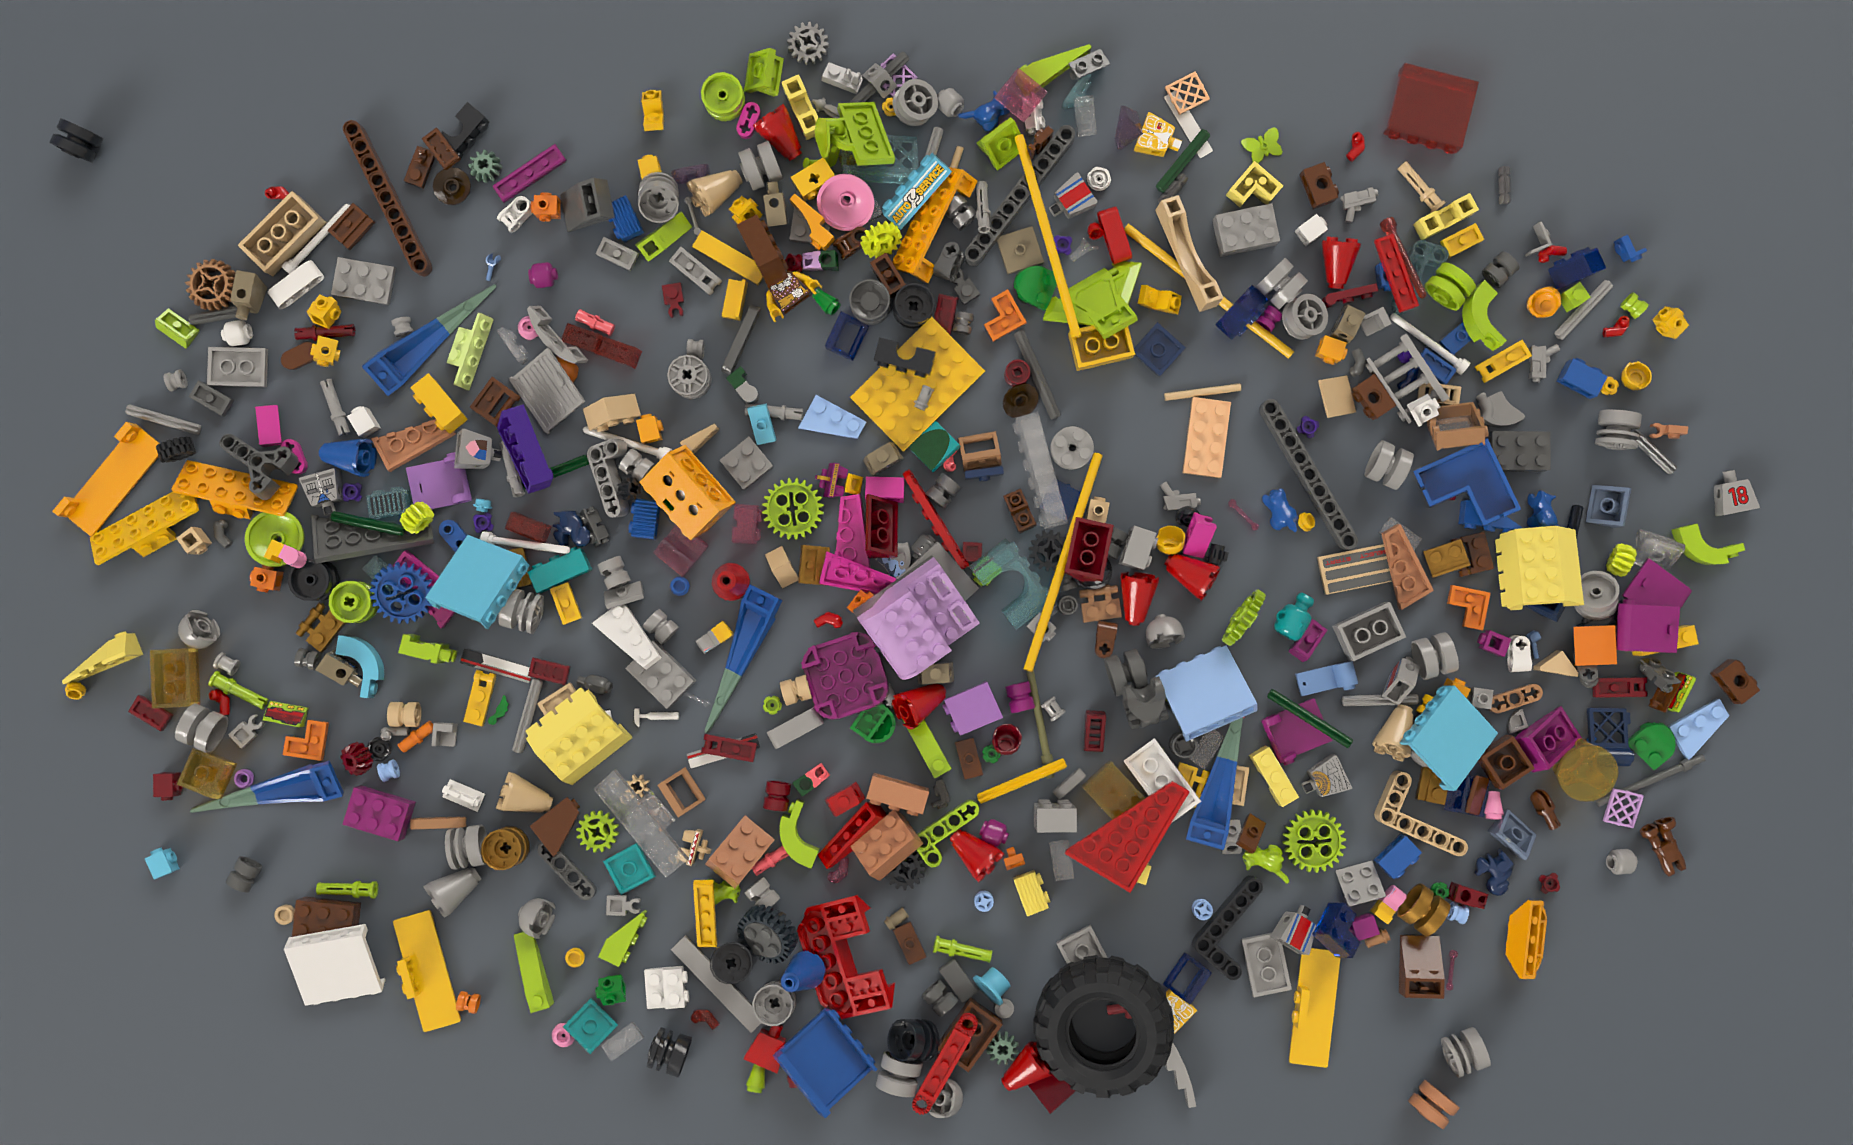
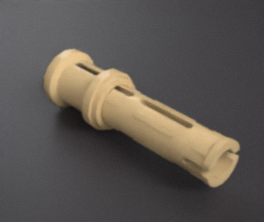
M1407 161L1397 169L1418 192L1421 202L1424 201L1431 209V213L1437 211L1446 203L1436 195L1434 188L1427 186Z

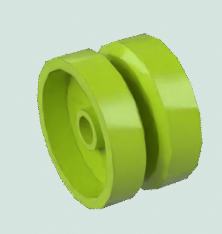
M720 72L709 76L703 83L701 99L708 114L714 119L722 122L731 121L742 113L743 107L746 104L745 94L736 77L729 73Z
M1443 262L1435 271L1436 276H1431L1424 284L1425 290L1435 301L1455 311L1459 310L1464 304L1465 297H1469L1476 289V284L1467 273L1457 266Z
M358 581L339 583L333 588L329 596L331 613L336 619L344 623H363L370 620L379 608V606H373L376 599H370L371 595L374 594L369 591L372 586Z

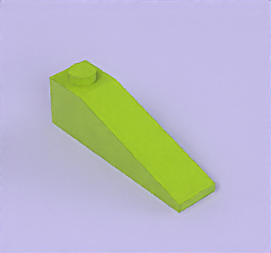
M1088 44L1032 62L1028 66L1025 64L1018 69L1016 81L1027 95L1032 96L1031 92L1037 93L1070 68L1068 65L1070 62L1090 54L1092 47Z
M925 720L915 729H908L934 778L952 769Z
M524 932L514 934L524 991L530 1013L550 1008L554 1004L536 938Z

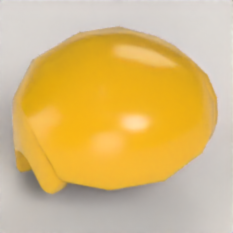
M1640 361L1629 362L1621 373V381L1630 390H1642L1648 387L1652 380V372L1648 366Z
M1165 526L1159 529L1156 537L1158 538L1156 546L1160 552L1171 555L1177 554L1183 549L1185 533L1181 528Z

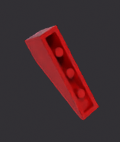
M866 802L819 852L818 857L826 869L832 868L853 851L850 846L887 815L881 806Z

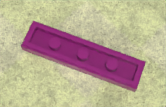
M554 144L492 187L502 202L505 203L567 160L556 144Z

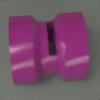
M1268 305L1264 310V315L1259 316L1256 322L1269 332H1272L1275 328V323L1280 322L1282 319V313L1273 306Z

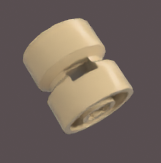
M806 675L796 677L795 681L789 679L780 682L786 706L797 703L798 699L801 701L812 699Z
M403 702L389 703L387 722L390 727H402L403 724L406 727H418L420 725L421 706L419 702H408L405 705Z

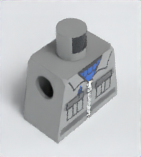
M332 468L299 478L310 505L322 507L325 516H329L333 511H336L334 503L343 501L341 470Z

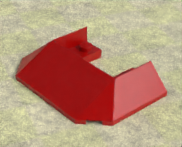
M857 895L807 907L804 913L805 916L797 928L803 951L806 950L817 954L824 962L826 970L823 981L815 988L819 1002L825 1008L834 1009L841 1019L887 1010L893 1007L895 983L887 984L883 969L858 974L847 938L870 932L864 912L871 909Z

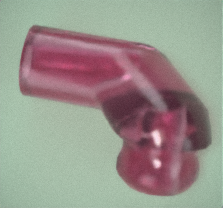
M844 857L839 861V868L834 872L828 873L827 878L829 882L839 883L847 876L849 858Z

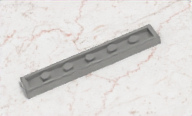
M686 935L671 949L750 1033L761 1024L753 1013L752 1003L733 984L721 983L713 977L710 970V960Z

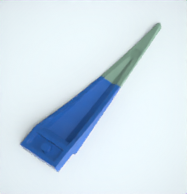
M496 284L377 352L376 355L362 365V368L389 396L411 377L438 346L496 288Z
M749 584L741 601L726 667L705 728V733L707 734L710 732L776 619L774 617L783 601Z
M1243 717L1231 722L1200 796L1202 802L1197 804L1191 818L1186 840L1221 850L1225 848L1230 826Z
M326 761L315 765H306L193 807L190 812L270 803L327 801L342 797L344 791L331 762Z

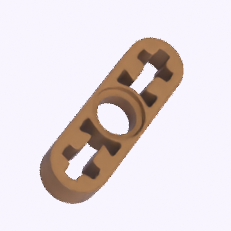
M1527 684L1493 695L1492 704L1495 703L1494 700L1499 702L1505 701L1506 704L1498 705V709L1491 707L1488 710L1492 713H1501L1538 701L1543 695L1542 688L1537 684ZM1531 688L1533 690H1536V693H1534V697L1530 695H1523V693L1531 692ZM1512 693H1516L1519 696V701L1516 704H1512L1509 700Z
M464 816L410 819V829L467 827L466 817Z

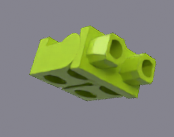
M403 634L398 653L424 660L431 659V663L435 664L455 662L458 651L449 649L450 644L426 643L419 641L420 635Z

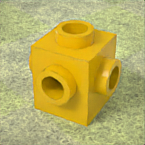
M742 195L729 208L733 214L732 219L737 224L756 214L759 218L762 216V213L757 209L758 205L751 198L747 200Z
M319 294L316 300L312 302L307 313L313 323L329 329L335 320L339 318L341 310L334 298Z
M1665 306L1652 319L1656 325V330L1662 336L1674 339L1689 326L1684 318V313L1679 308Z
M318 336L317 344H312L310 355H314L313 360L317 362V365L328 367L329 365H334V361L339 360L341 350H337L338 340Z

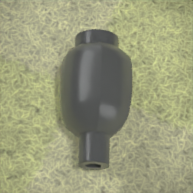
M579 676L577 679V683L584 685L587 690L589 689L595 694H610L613 688V683L602 676Z

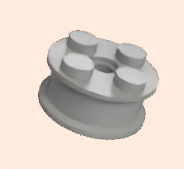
M920 79L906 81L893 97V110L901 122L910 126H920L926 123L935 114L938 107V97L935 90L930 84Z
M1303 294L1293 299L1289 304L1286 303L1282 312V320L1289 335L1304 340L1313 335L1320 334L1326 328L1328 312L1320 298L1313 294Z
M1075 426L1060 430L1054 436L1050 445L1051 456L1055 463L1068 470L1084 466L1089 462L1094 451L1093 440L1088 432ZM1069 445H1073L1075 451H1070Z

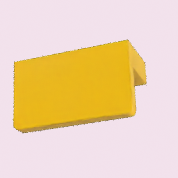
M742 279V281L728 280L722 311L723 318L741 321L748 282L745 279Z

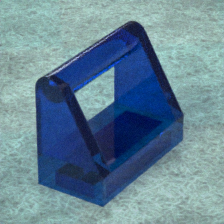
M841 311L827 339L825 348L853 361L869 326ZM847 321L860 327L849 353L835 347Z
M1184 952L1163 982V985L1190 1005L1212 972ZM1189 960L1200 970L1184 993L1172 986V983Z

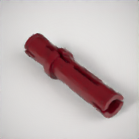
M354 324L331 326L329 329L322 326L318 327L317 325L294 329L297 332L294 333L296 340L314 339L315 341L318 340V336L330 338L356 335L353 332L356 331Z

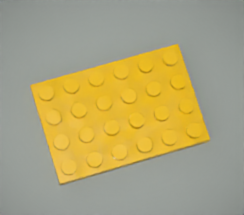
M933 317L929 318L897 350V355L903 360L911 359L915 355L917 347L935 351L936 356L930 376L926 375L925 378L915 376V372L907 370V373L896 371V367L888 366V368L880 367L850 397L903 452L985 372ZM923 385L934 389L927 404L928 408L925 411L914 407V400H917Z

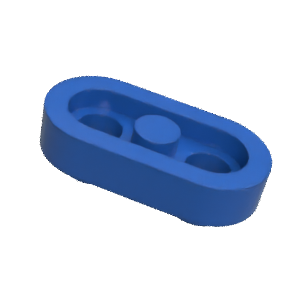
M445 520L439 526L440 535L456 552L459 548L458 542L460 540L464 541L467 534L453 520ZM447 526L451 527V531L449 533L446 532Z

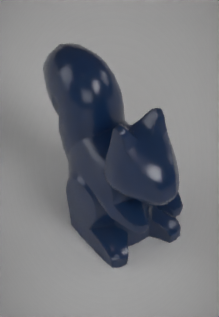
M576 510L553 512L555 516L560 518V523L553 524V527L558 529L553 532V536L559 545L568 546L569 535H571L572 542L578 547H584L590 542V532L586 526H583Z
M1499 848L1498 856L1495 858L1489 853L1486 854L1488 861L1483 857H1479L1476 861V870L1474 872L1477 876L1487 871L1491 874V877L1487 880L1486 887L1495 896L1503 895L1508 890L1509 882L1507 879L1511 876L1514 866L1510 858Z

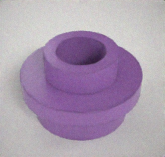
M241 769L236 772L234 782L239 788L250 787L254 782V775L248 769ZM244 775L247 776L246 782H244L242 779Z

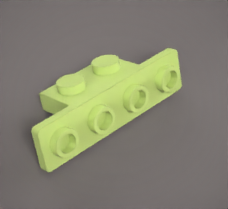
M478 313L472 330L458 328L447 360L448 364L459 367L454 381L455 386L470 390L493 323V318Z

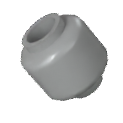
M953 88L943 89L937 94V108L947 117H956L963 111L964 99Z
M1629 849L1612 850L1606 858L1607 867L1616 875L1631 874L1635 871L1638 864L1637 857Z

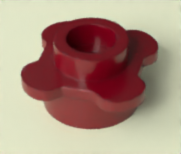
M789 253L786 256L785 262L789 268L787 271L802 272V255Z
M1556 873L1539 876L1542 893L1547 894L1548 892H1558L1560 890Z

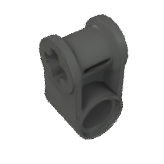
M949 242L943 247L941 255L933 268V275L935 277L951 282L957 277L965 258L957 243Z
M1573 652L1572 658L1575 665V652ZM1596 665L1575 666L1580 682L1584 687L1592 688L1598 684ZM1587 674H1590V676L1592 677V679H1588V677H1586V675H1587Z

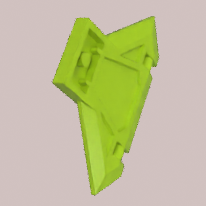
M1123 261L1117 264L1112 263V269L1107 270L1103 268L1068 288L1078 324L1093 325L1105 340L1138 321L1137 315L1128 304L1142 266L1140 262ZM1056 296L1051 298L1043 321L1068 323L1061 298L1058 299Z

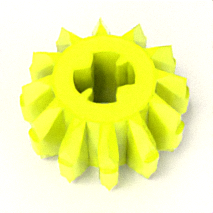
M423 501L415 502L414 505L411 504L408 509H405L406 511L401 514L400 522L406 531H409L411 534H417L421 530L424 531V528L428 527L429 523L433 521L434 513Z
M1617 544L1607 560V571L1615 576H1626L1636 561V549L1627 544Z

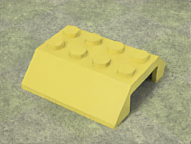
M1560 526L1521 528L1500 534V538L1495 540L1496 553H1502V555L1497 556L1498 571L1504 572L1499 574L1500 590L1506 591L1500 593L1502 607H1507L1510 610H1522L1523 605L1563 603V607L1584 605L1576 531L1574 529Z
M582 687L570 695L573 700L572 703L566 698L555 707L558 714L551 710L539 720L542 724L541 727L536 722L525 730L528 735L526 740L535 754L561 781L570 785L576 783L632 739L629 732L621 724L617 725L601 708L593 693L589 689L584 691Z

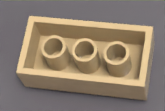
M291 191L238 246L265 273L274 276L282 268L281 265L285 261L288 262L327 222L299 195Z

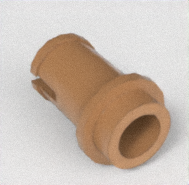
M1379 929V935L1364 939L1366 946L1370 948L1381 943L1387 944V941L1390 940L1387 930Z

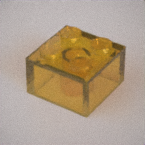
M192 748L177 785L209 798L222 799L237 763L213 753L207 754Z

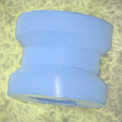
M394 759L389 760L386 764L380 763L377 765L379 777L383 782L389 781L392 777L394 779L400 777L399 766Z
M981 890L974 897L975 906L979 911L986 912L993 907L994 901L990 892Z
M1197 899L1192 904V913L1199 920H1207L1212 916L1213 908L1205 899Z
M1452 901L1447 919L1451 921L1457 920L1458 923L1465 924L1469 916V906H1461L1457 902Z

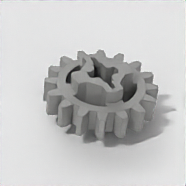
M802 22L801 28L794 26L795 33H789L792 39H787L790 45L788 50L793 52L791 54L792 58L798 57V63L805 60L806 65H808L809 61L815 64V59L822 61L821 54L827 55V51L824 48H829V43L826 42L828 36L824 35V29L819 30L818 24L812 27L811 22H808L807 26ZM817 36L821 40V45L819 44V42L816 41ZM796 42L800 45V51L796 48Z

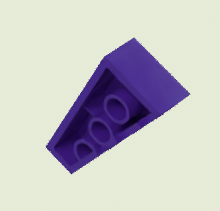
M524 404L503 410L497 430L528 494L550 487L553 473L548 468Z

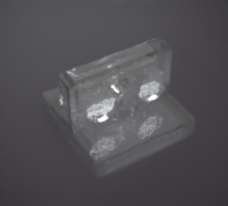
M1639 529L1636 533L1635 549L1637 556L1634 564L1642 566L1646 559L1650 558L1668 572L1685 551V544Z

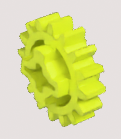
M884 221L883 224L877 222V226H870V231H864L866 235L861 236L862 242H860L866 255L868 254L870 258L873 256L878 258L884 253L892 255V250L898 249L896 245L902 243L900 240L902 235L898 226H895L893 222L890 224L887 221Z

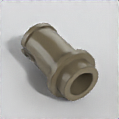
M901 907L890 917L887 916L884 922L889 930L893 928L895 930L896 926L909 918L904 908Z

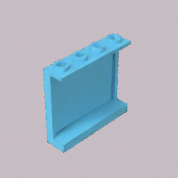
M467 535L425 598L437 609L444 607L478 621L486 629H489L530 565L519 554Z
M1455 685L1441 686L1436 691L1434 698L1426 704L1425 710L1421 715L1416 717L1412 727L1404 733L1400 744L1409 745L1441 779L1439 786L1443 790L1456 791L1497 736L1498 732Z

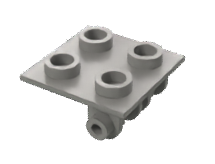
M1373 861L1335 871L1344 893V902L1348 904V907L1386 897Z

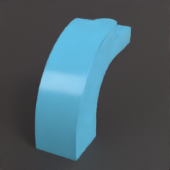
M338 635L336 655L352 657L361 665L363 680L360 697L374 698L378 689L376 680H384V665L379 653L371 644L363 639Z

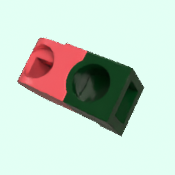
M820 763L793 781L792 784L803 797L821 784L830 774L823 764Z

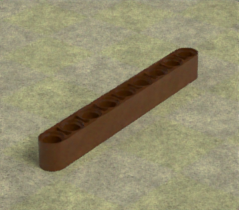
M354 120L345 122L343 132L410 268L420 276H428L432 272V264L365 129ZM358 128L357 132L352 135V130ZM366 144L365 150L360 152V147ZM374 161V166L368 168V164ZM383 178L382 183L376 185L377 180ZM391 195L390 201L385 202V197ZM399 212V217L393 219L394 213ZM407 228L408 233L405 236H401L402 230ZM416 245L415 252L410 253V248ZM424 262V268L422 270H418V265Z

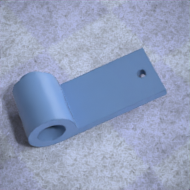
M1353 661L1295 674L1300 696L1343 687L1344 690H1350L1355 688V684H1358Z

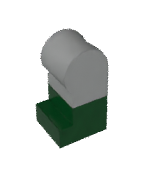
M740 366L726 379L746 403L753 404L759 399V393L754 386L749 385L743 378L747 373Z

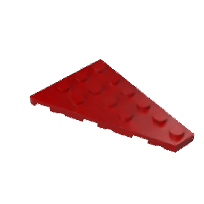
M1171 781L1067 848L1064 854L1131 893L1190 791Z

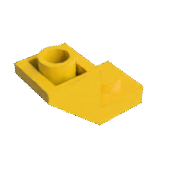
M661 90L642 92L641 102L644 112V131L664 130Z
M1141 285L1137 304L1148 309L1178 315L1182 296L1173 291H1160L1148 285Z

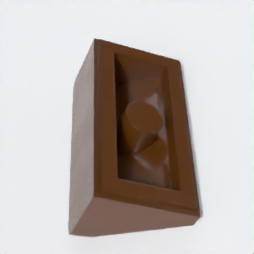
M1474 775L1464 809L1466 813L1480 814L1489 783L1488 778Z

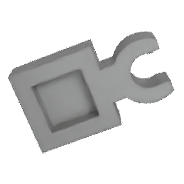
M257 714L252 715L248 719V724L242 721L228 734L241 749L245 748L258 735L255 730L265 725V722H260L258 725L255 724V719L258 717Z
M607 895L606 915L626 916L627 910L634 914L639 913L640 909H635L633 903H639L641 899L633 898L631 901H627V895Z

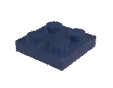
M1157 322L1135 346L1134 352L1137 358L1160 377L1186 347Z

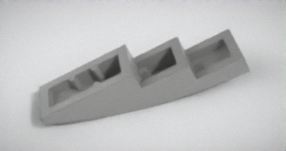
M1172 1043L1171 1053L1165 1067L1167 1071H1174L1175 1084L1178 1089H1184L1188 1107H1196L1189 1075L1177 1048Z

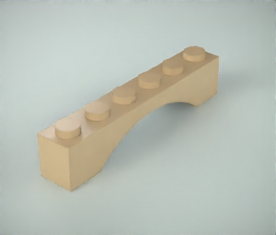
M1179 195L1161 200L1155 211L1199 312L1217 307L1222 301L1223 295L1216 280L1207 272L1196 253L1188 228L1186 211Z

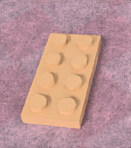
M1197 397L1192 398L1182 473L1215 478L1222 477L1231 402Z

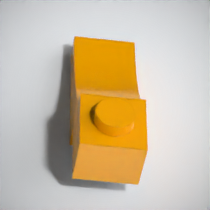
M794 193L790 198V202L802 214L812 232L809 235L811 245L817 250L822 249L826 251L835 239L830 232L822 227L825 223L824 217Z

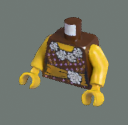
M786 271L789 278L769 287L766 293L767 308L773 321L776 322L775 318L777 316H781L783 319L785 314L810 297L812 293L817 294L814 289L816 287L822 288L820 283L797 271Z

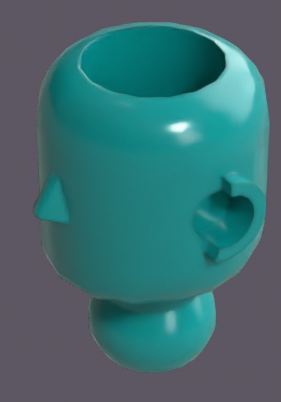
M1299 593L1296 597L1295 605L1287 604L1277 613L1274 629L1291 640H1300L1312 620L1307 610L1313 606L1314 599L1304 593Z

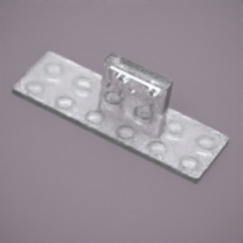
M616 769L594 787V791L664 877H668L689 859L665 830L675 819L652 791L640 799Z

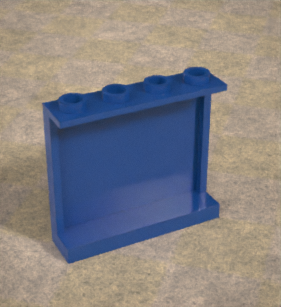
M824 1008L772 1055L818 1114L824 1118L831 1113L829 1109L871 1070H878L874 1065L876 1062L871 1055H866L863 1052L864 1046L858 1039L854 1040L852 1038L850 1028L846 1024H841L838 1013L834 1009L830 1010Z

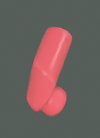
M955 453L943 463V468L947 472H953L956 469L953 458Z

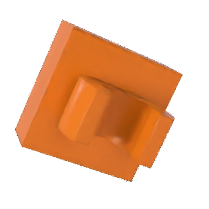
M1014 847L1006 849L1009 856L1004 859L1007 870L1025 865L1022 853L1016 855Z

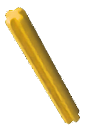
M1061 758L978 793V801L981 804L1063 770L1067 767L1064 758Z

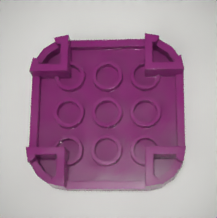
M852 632L846 636L819 645H813L805 653L801 662L802 669L807 676L806 679L815 705L814 708L824 718L831 720L841 719L877 707L888 697L889 682L880 654H877L874 650L876 644L867 634Z

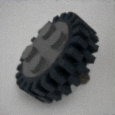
M762 904L760 907L758 905L751 907L737 925V932L740 933L738 937L743 939L742 945H748L747 949L749 951L752 950L754 957L759 955V960L763 961L766 958V963L773 961V964H777L786 960L797 946L798 939L796 938L798 934L794 932L796 930L795 926H790L791 920H785L786 914L784 912L779 913L778 909H775L773 912L771 906L766 908Z

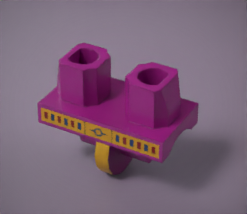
M829 463L828 470L822 469L821 475H815V479L820 480L819 488H824L823 497L834 498L844 495V486L836 485L837 478L846 479L848 469L840 466L839 463Z

